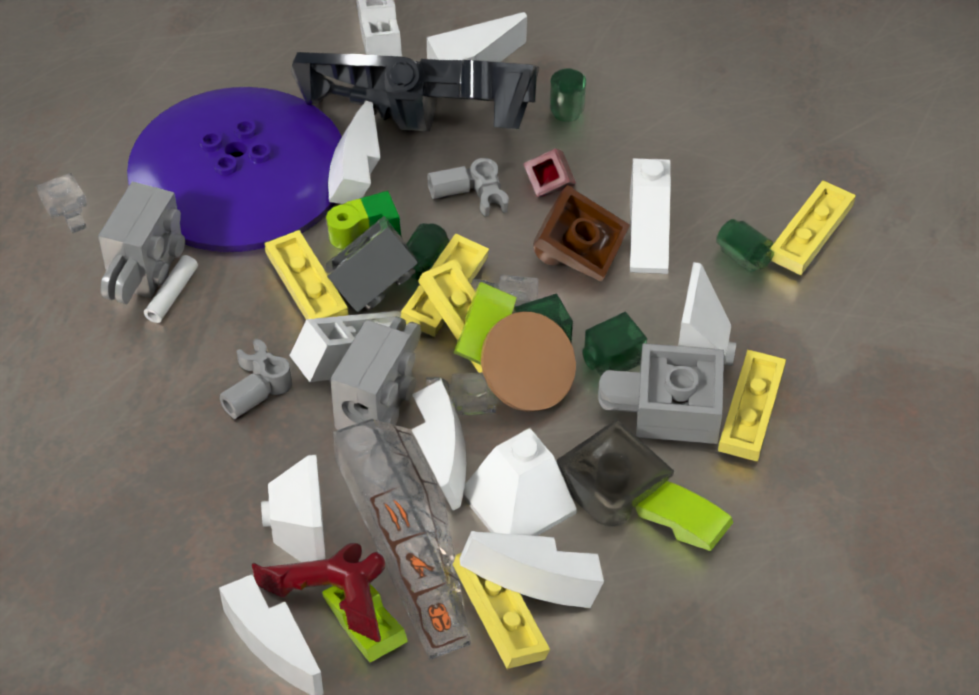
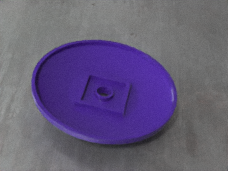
M232 87L212 90L178 102L160 113L145 127L135 141L129 156L127 167L128 185L133 181L175 193L177 209L181 213V234L185 237V245L217 252H244L265 248V243L298 230L301 233L306 232L320 222L336 203L329 202L328 180L332 158L342 136L331 119L312 104L307 105L305 100L289 93L258 87ZM234 152L244 153V155L236 158L229 154Z

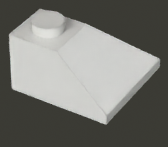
M693 262L678 346L724 350V366H733L736 342L729 341L731 324L702 264Z
M530 428L496 446L466 482L463 492L464 500L491 533L538 536L572 517L577 512L554 456Z
M308 455L268 484L269 501L261 502L263 527L271 526L273 543L300 562L326 559L317 456Z

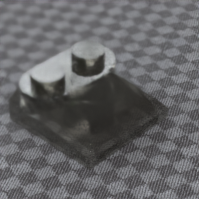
M617 419L556 460L571 497L597 522L611 527L626 523L631 516L632 509L674 475V470Z

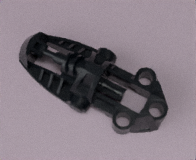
M297 52L292 63L291 72L307 105L320 103L331 94L350 98L351 103L361 106L365 101L372 102L374 116L378 112L383 120H387L392 116L400 130L430 131L438 98L494 101V127L519 129L528 102L535 103L539 66L479 60L421 59V61H414L411 58L399 56ZM326 76H329L333 79L345 83L352 84L354 86L353 88H348L336 85L332 80L326 78Z

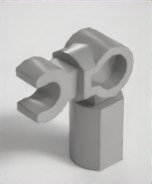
M477 159L472 163L471 168L468 169L463 166L428 173V188L432 199L467 193L470 189H473L481 198L480 211L485 217L489 216L490 203L499 204L503 213L508 210L509 198L501 190V184L498 179V166L491 159Z
M259 339L253 341L255 354L248 355L241 349L236 351L240 367L247 371H253V373L219 395L223 409L234 420L266 400L268 394L281 395L291 389L292 386L289 362L283 357L275 356L270 352L267 353L265 343Z

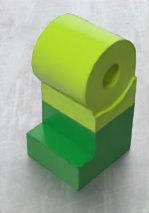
M389 191L348 201L345 204L333 207L326 216L330 243L338 249L346 248L383 216L387 218L402 238L400 216Z

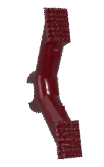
M349 543L329 559L266 567L252 563L257 585L282 598H285L294 589L302 591L304 588L332 585L343 590L345 599L339 603V606L346 613L348 629L366 636L375 642L381 641L369 586L385 569L386 561L379 552H373L366 559L359 562L362 555L361 545Z

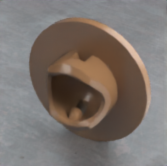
M534 312L511 314L498 321L489 330L483 342L481 351L483 375L491 391L506 405L525 412L542 411L559 403L569 392L576 372L574 350L566 333L548 317Z

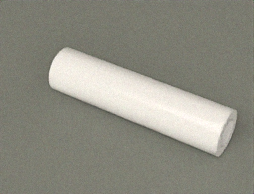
M183 255L144 310V315L148 320L154 323L161 322L197 269L198 263L194 258Z

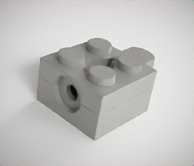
M131 182L98 235L106 269L100 287L103 298L109 300L116 299L117 302L128 304L133 294L152 298L158 286L164 283L169 274V267L175 257L181 256L185 246V237L181 234L180 228L181 213L177 209L174 192Z
M397 316L390 327L365 320L330 379L336 429L378 444L387 430H393L399 417V408L402 402L410 400L416 386V378L412 377V368L415 362V353L413 352L419 343L421 326L418 323L411 321L406 326V320Z
M643 343L640 373L605 371L599 381V404L604 410L637 412L636 437L717 444L723 408L724 350ZM672 399H673V400H676V401H687V402H686V403H680V404H679V403L673 402Z

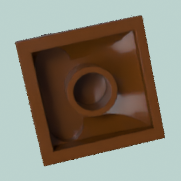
M567 185L548 212L534 239L533 249L536 256L545 264L557 266L564 263L601 282L605 278L630 224Z

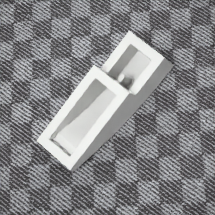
M356 0L365 54L402 57L401 37L396 20L394 1Z
M365 101L357 111L335 149L328 180L329 202L345 204L348 201L362 198L371 185L370 174L381 158L372 102Z
M439 380L412 394L425 423L411 430L452 510H455L461 506L465 488L467 468L466 445L461 422L442 380Z
M471 531L459 558L461 566L488 581L535 599L561 605L591 608L604 583L598 554L557 551L554 537Z
M252 574L220 587L223 610L236 633L252 653L269 669L300 690L310 695L324 694L321 671L286 602L269 608Z

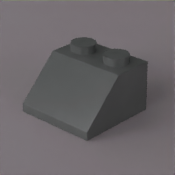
M383 216L326 263V273L333 285L356 312H359L364 307L370 310L380 303L386 296L383 291L394 282L399 286L407 281L415 273L416 270L413 267L418 261L391 223Z

